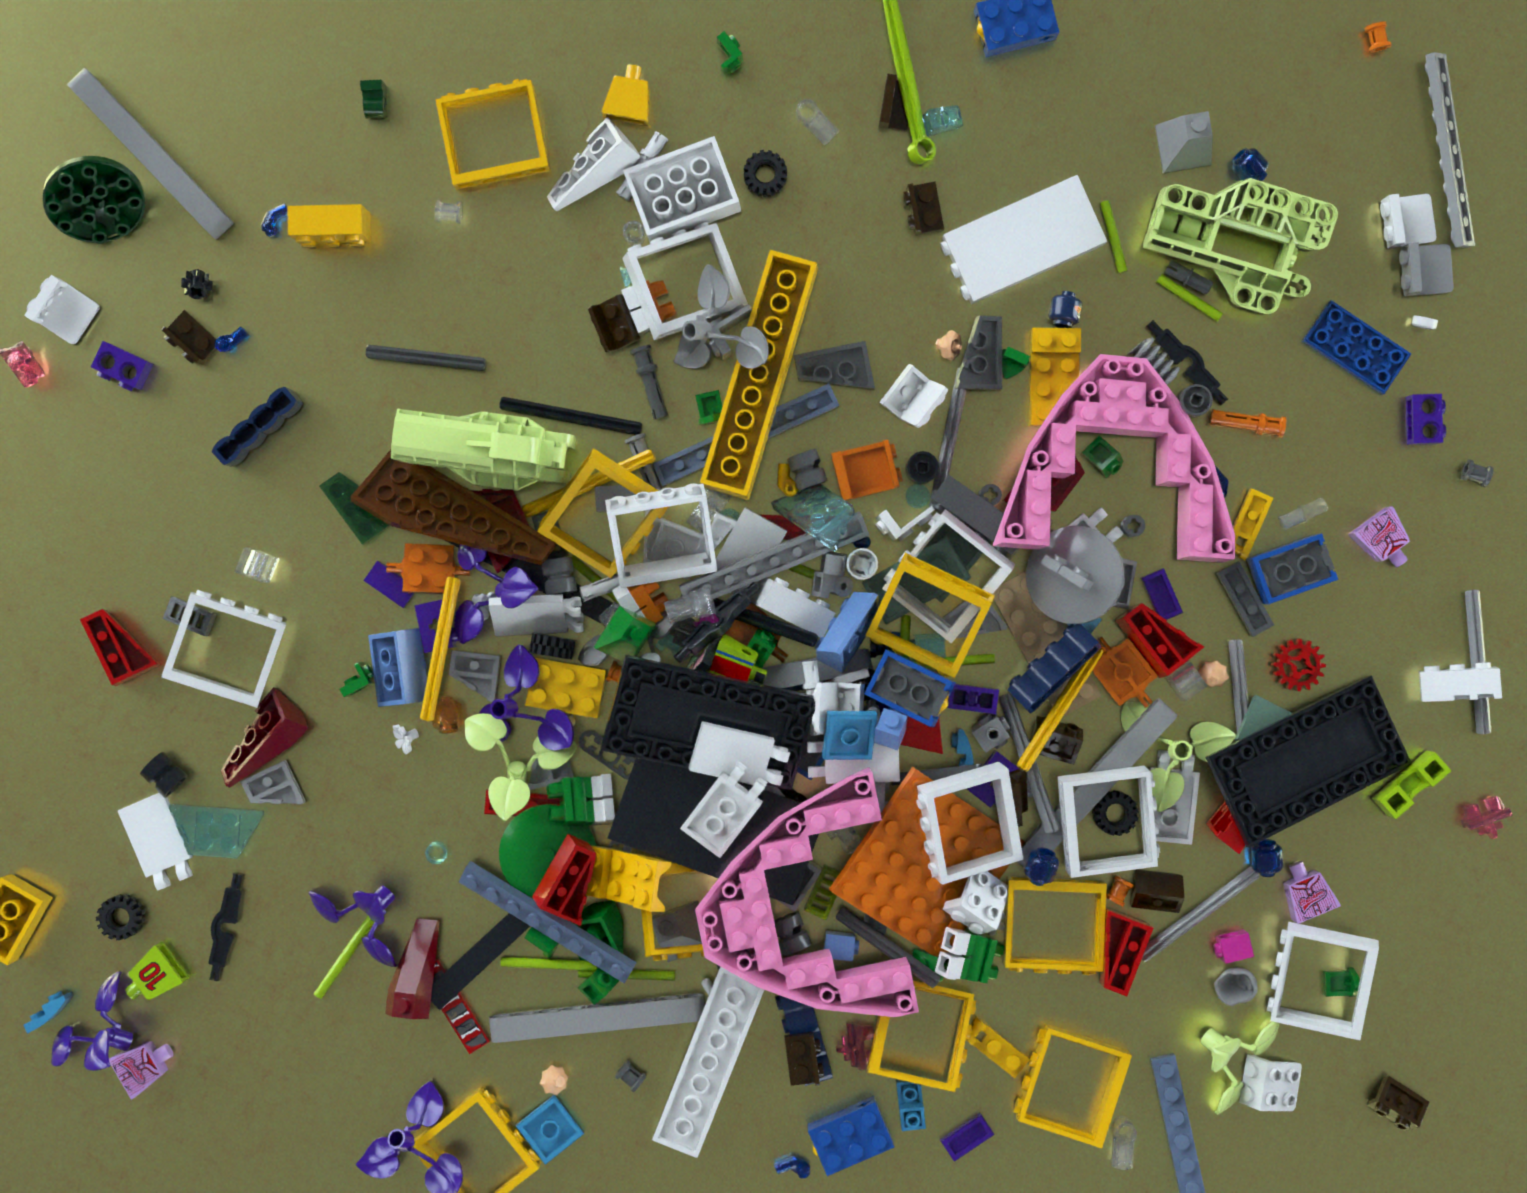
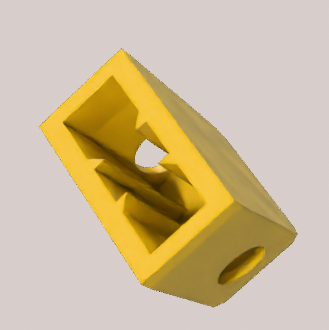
M627 65L625 77L617 75L613 77L601 112L603 118L608 117L612 120L649 126L648 81L640 80L642 70L640 66Z

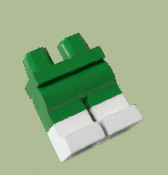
M601 774L594 777H565L560 782L547 785V798H559L560 806L549 807V821L561 822L562 826L610 825L614 821L613 798H611L613 795L611 774Z
M946 927L941 948L948 952L940 951L935 973L947 979H964L987 983L988 980L997 979L998 966L993 965L992 962L994 956L1001 957L1003 955L1005 946L984 934H975L969 931ZM954 934L955 939L953 946H951L950 938ZM948 958L949 963L947 970H945L944 962Z

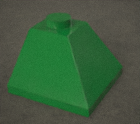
M619 606L594 648L624 662L625 655L637 657L657 624Z
M615 901L596 902L585 907L582 911L581 926L575 925L623 954V918ZM578 955L580 960L587 961Z

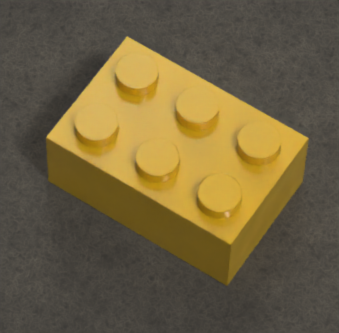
M362 204L287 206L288 236L295 240L296 243L301 244V247H316V243H325L327 247H339L340 243H350V246H364V242H371V213Z
M535 657L539 665V677L535 685L528 688L525 706L547 710L559 709L565 713L592 718L600 717L608 669Z
M13 874L0 877V962L5 965L18 961L53 899L52 896Z

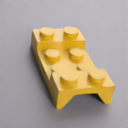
M1031 328L1029 427L1041 426L1061 395L1079 377L1081 328Z
M591 846L596 852L591 882L588 883L587 896L633 905L634 908L650 912H665V906L658 899L657 892L659 878L671 867V862L609 847Z

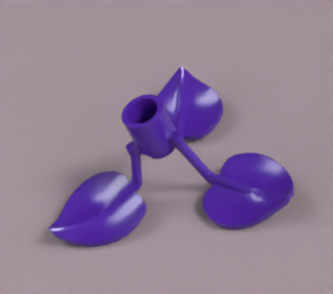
M460 544L457 554L459 565L464 570H472L475 566L477 570L499 581L500 583L495 588V594L498 598L501 597L504 607L516 608L538 590V587L530 580L523 569L513 567L505 574L504 578H501L480 565L479 562L485 559L487 551ZM466 600L459 606L455 614L454 628L460 643L465 644L473 640L480 633L484 617L479 608L489 605V600L477 602L475 605L471 600Z
M517 645L510 653L504 668L506 684L510 687H516V689L509 694H505L504 699H496L492 704L485 705L479 714H492L494 718L501 719L504 722L507 733L500 739L501 742H504L511 733V725L507 719L519 717L542 722L538 728V738L545 748L549 750L569 748L573 743L574 729L570 718L565 712L559 709H550L545 719L518 712V704L512 697L519 693L522 687L530 688L535 685L540 670L535 657L523 645Z
M381 886L375 893L355 891L353 898L356 903L343 910H336L334 904L324 896L312 891L308 892L316 910L322 917L332 923H337L339 921L338 916H342L357 907L363 910L374 921L368 937L364 936L362 938L365 949L378 962L391 967L398 966V964H395V960L387 946L374 937L378 924L384 922V915L387 913L385 909L395 900L394 894L387 887Z
M122 972L114 973L103 982L98 990L95 1001L96 1011H101L100 1015L113 1027L99 1031L95 1038L72 1036L73 1027H63L57 1033L53 1042L51 1059L53 1066L58 1067L67 1060L71 1050V1042L73 1041L93 1043L87 1049L84 1059L85 1068L91 1071L110 1067L109 1046L122 1051L129 1049L133 1040V1033L120 1029L121 1024L115 1022L107 1015V1012L111 1010L114 1004Z
M428 1082L423 1085L408 1104L406 1110L407 1120L416 1125L412 1127L406 1126L404 1130L394 1129L389 1133L388 1138L381 1137L372 1142L362 1158L356 1163V1166L362 1172L379 1179L389 1178L399 1169L400 1162L397 1156L401 1152L409 1151L433 1165L425 1174V1185L431 1193H457L463 1180V1171L459 1160L455 1156L443 1153L435 1161L413 1147L415 1141L414 1136L410 1132L420 1129L421 1125L426 1127L434 1126L440 1121L444 1113V1102L434 1083Z

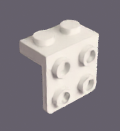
M1392 194L1381 200L1380 212L1384 220V239L1387 242L1388 249L1403 247L1408 243L1419 242V244H1425L1436 240L1432 201L1429 194L1406 197Z
M51 275L41 284V291L37 297L28 303L27 312L24 316L43 325L68 343L76 344L98 312L99 305L63 280Z
M908 364L879 403L898 419L920 428L929 421L933 410L944 401L948 389L941 384L929 380L913 365Z
M933 506L929 507L903 528H900L888 511L885 510L876 517L878 522L875 525L883 536L888 534L892 541L897 538L902 541L914 532L911 527L915 524H918L920 527L933 517L931 512L935 509Z
M842 682L817 683L814 690L815 713L812 717L814 731L816 733H825L827 711H863L865 684Z
M988 871L969 876L961 898L946 901L943 910L950 914L953 920L966 925L972 933L982 934L995 931L998 928L1008 898V885Z
M1247 1055L1242 1081L1244 1087L1241 1090L1239 1103L1259 1111H1293L1297 1102L1302 1065L1297 1062L1269 1061L1256 1055Z

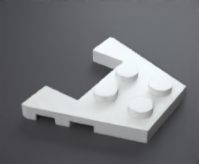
M645 510V517L650 510ZM717 512L711 525L714 549L735 526L737 521ZM657 517L652 523L654 527L647 537L644 536V563L706 552L704 534L664 518L659 519ZM692 576L683 578L689 580Z

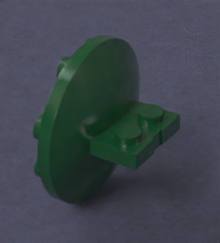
M81 156L63 162L49 174L43 187V207L48 219L62 233L80 241L102 244L129 234L139 224L145 210V194L137 176L123 164L106 157Z

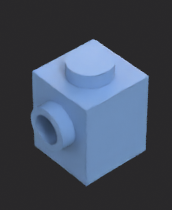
M884 708L875 728L874 743L898 750L906 732L907 716L897 710Z
M826 930L824 949H830L834 960L853 961V955H858L859 940H855V933Z

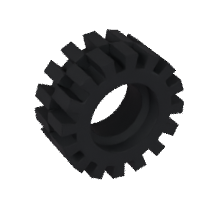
M760 150V153L756 154L755 152L751 158L746 160V165H744V181L748 189L755 192V195L759 196L760 194L763 197H767V195L774 196L776 192H780L782 187L785 186L787 166L784 159H781L778 153L774 154L771 150H768V152ZM761 165H770L774 169L775 176L770 182H761L756 177V170Z
M532 633L529 652L572 660L576 640Z
M1113 790V792L1108 791L1095 805L1092 813L1094 814V822L1102 831L1112 836H1122L1123 833H1129V830L1131 828L1134 829L1136 826L1134 824L1136 821L1138 822L1139 817H1137V813H1139V809L1136 807V802L1129 795ZM1112 804H1120L1124 808V817L1119 822H1111L1107 818V809Z
M120 894L107 899V901L101 904L102 907L97 911L99 916L96 917V921L100 922L97 927L104 930L101 932L104 936L109 935V939L116 938L117 941L127 939L138 933L137 931L142 928L141 924L145 922V918L142 917L145 914V910H141L140 906L142 904L141 902H136L137 898H130L127 894L121 896ZM122 908L128 912L129 921L127 925L118 926L113 922L112 914L115 909Z

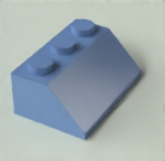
M853 592L850 598H846L843 601L840 614L837 618L834 617L830 621L828 633L825 637H821L815 646L817 660L841 673L844 672L865 639L866 633L879 608L877 594Z
M419 628L368 635L378 707L422 702L427 676Z

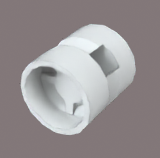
M856 549L847 557L846 570L856 580L871 578L878 569L877 557L869 549Z

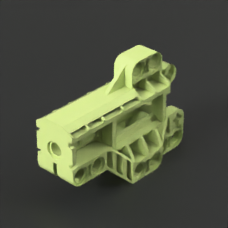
M1252 178L1237 181L1214 195L1180 184H1174L1161 189L1143 241V248L1213 269L1234 305L1262 314H1271L1278 309L1283 294L1300 298L1310 292L1311 283L1309 279L1288 270L1292 269L1296 261L1298 248L1320 250L1328 245L1338 218V211L1331 203L1294 193L1285 188ZM1170 190L1175 191L1177 195L1174 203L1168 198ZM1194 197L1200 201V207L1197 210L1192 206ZM1297 202L1301 205L1299 214L1295 210ZM1244 208L1251 209L1248 221L1240 219ZM1328 208L1332 211V217H1331V219H1330V213H1329ZM1321 209L1324 211L1325 214L1323 220L1319 218V212ZM1265 214L1270 216L1268 227L1261 225ZM1182 215V218L1178 225L1177 233H1173L1175 226L1177 224L1178 216ZM1202 222H1205L1206 224L1203 228L1200 240H1197V237L1202 226ZM1223 225L1282 243L1273 270L1211 251L1219 226ZM1289 282H1299V284L1302 286V290H1298L1297 293H1295L1296 288L1287 285L1289 284ZM1241 289H1245L1248 292V299L1243 303L1239 302L1237 294ZM1265 296L1270 297L1272 301L1271 307L1267 310L1261 307V300Z
M397 409L391 443V459L410 464L448 468L476 486L520 491V489L536 482L567 485L571 480L570 472L545 467L564 469L567 448L575 449L576 437L571 434L545 431V428L527 417L489 412H478L456 417Z

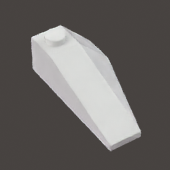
M608 117L589 135L586 140L589 144L583 153L575 155L573 158L575 162L571 170L561 175L548 194L547 198L554 210L558 211L623 175V170L634 166L641 157L635 146Z

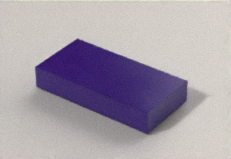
M377 561L363 581L402 608H405L415 593H403V578L394 572L386 573L387 566Z
M1164 568L1140 578L1157 614L1168 620L1183 613Z
M979 1113L941 1138L940 1141L955 1162L995 1134L982 1114Z

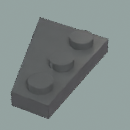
M980 315L975 317L954 389H1002V316Z
M866 341L794 355L798 380L875 389Z

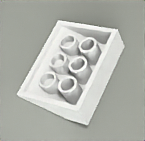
M715 136L623 170L649 242L659 237H663L665 240L671 238L672 234L685 229L687 232L701 223H711L741 212L739 199Z

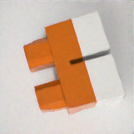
M647 280L646 283L661 322L665 323V320L676 315V311L672 301L660 306L658 305L656 298L668 294L664 281L650 283ZM634 287L622 289V294L639 335L648 333L650 328Z
M657 582L624 588L618 586L612 590L620 606L655 623L663 619L661 613L671 606L664 592L654 598L650 597L649 594L660 588Z

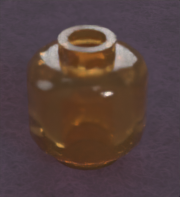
M450 696L438 698L435 717L432 721L433 728L439 730V733L442 734L457 732L458 728L463 725L462 704L454 701L453 697Z

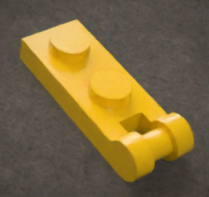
M1252 488L1249 489L1233 525L1235 554L1243 560L1248 558L1274 499ZM1238 537L1245 539L1243 546L1236 544Z
M976 1017L972 1022L970 1039H966V1041L975 1046L1013 1078H1016L1029 1062V1057L984 1021ZM980 1031H983L985 1036L980 1041L976 1036Z

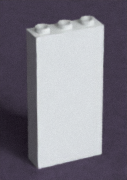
M1075 175L943 234V242L940 245L944 255H949L953 264L950 265L954 277L960 278L963 285L960 287L964 299H969L970 303L974 304L1102 247L1106 244L1107 239L1078 175Z

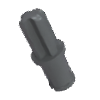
M1173 259L1171 260L1169 266L1175 268L1177 272L1167 267L1164 272L1165 274L1183 282V286L1188 285L1203 294H1207L1213 285L1211 280L1197 274L1193 268L1190 270Z

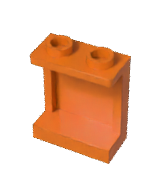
M888 439L842 452L831 453L842 502L899 488V482L903 481L900 467L895 468L893 460L897 458L894 444H889Z

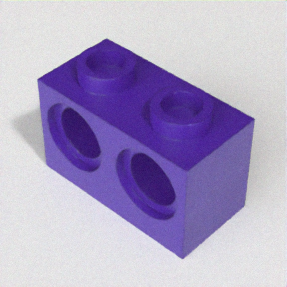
M102 341L91 368L98 371L97 376L108 381L111 378H115L120 381L119 386L132 391L133 388L142 390L154 364ZM113 357L114 365L108 369L106 362L108 358ZM135 367L136 376L130 379L128 371L130 368Z
M1412 394L1406 396L1407 445L1443 443V439L1446 437V425L1443 424L1446 403L1445 400H1442V394ZM1424 401L1428 402L1431 407L1428 414L1422 409ZM1425 425L1431 429V436L1429 438L1423 434Z

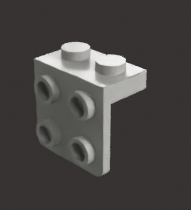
M1418 242L1408 243L1400 248L1399 261L1402 265L1401 286L1404 296L1442 294L1453 291L1451 248L1448 244L1419 246Z
M741 304L730 311L731 315L724 320L722 317H719L710 323L712 333L722 334L750 317L752 311L750 305L744 307ZM709 338L711 340L708 342L710 349L716 358L720 356L724 361L731 357V349L725 339Z

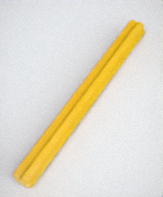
M646 450L617 464L632 472L655 462L656 459L652 450ZM600 471L592 474L575 497L613 479ZM565 487L523 505L522 511L524 515L531 517L551 508Z
M447 577L420 714V719L425 721H433L435 717L460 586V579L455 577Z
M1101 648L1071 677L1020 757L1017 766L1023 771H1029L1104 653Z

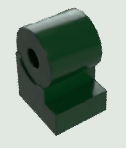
M382 79L361 80L360 87L363 96L365 118H386L387 96L385 83Z

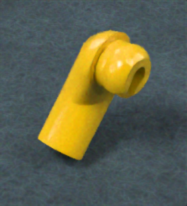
M778 463L777 486L786 496L792 497L797 494L798 489L795 481L790 477L789 464Z

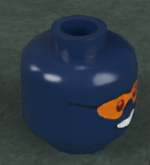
M1062 291L1061 295L1054 296L1051 300L1048 314L1049 319L1053 321V325L1059 328H1072L1073 325L1078 324L1083 306L1082 301L1076 298L1075 293L1070 291Z

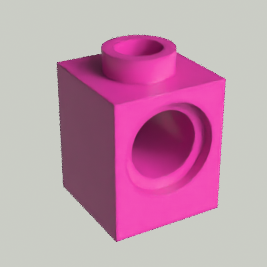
M1244 929L1215 936L1217 943L1213 944L1216 957L1220 958L1224 963L1227 964L1254 957L1249 933Z

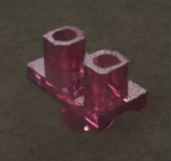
M23 341L18 342L12 347L0 349V355L24 387L27 388L37 384L38 378L45 376L44 370L33 356V352Z
M1492 796L1484 800L1488 810L1484 813L1480 812L1479 806L1476 803L1464 806L1463 813L1465 819L1461 820L1463 828L1468 827L1470 830L1484 826L1477 829L1480 836L1487 834L1491 839L1497 838V830L1503 828L1501 821L1493 822L1512 816L1511 809L1504 807L1499 796Z
M855 1022L846 1023L848 1035L842 1036V1044L836 1046V1052L844 1054V1061L851 1060V1067H857L860 1071L866 1070L871 1047L865 1048L864 1041L873 1039V1027L870 1025H860Z

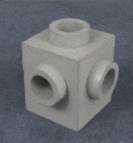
M997 713L984 714L977 720L978 723L971 727L973 735L985 753L994 747L995 749L1001 748L1008 742L1007 739L1010 738L1008 730L1011 727L1004 716L999 718Z

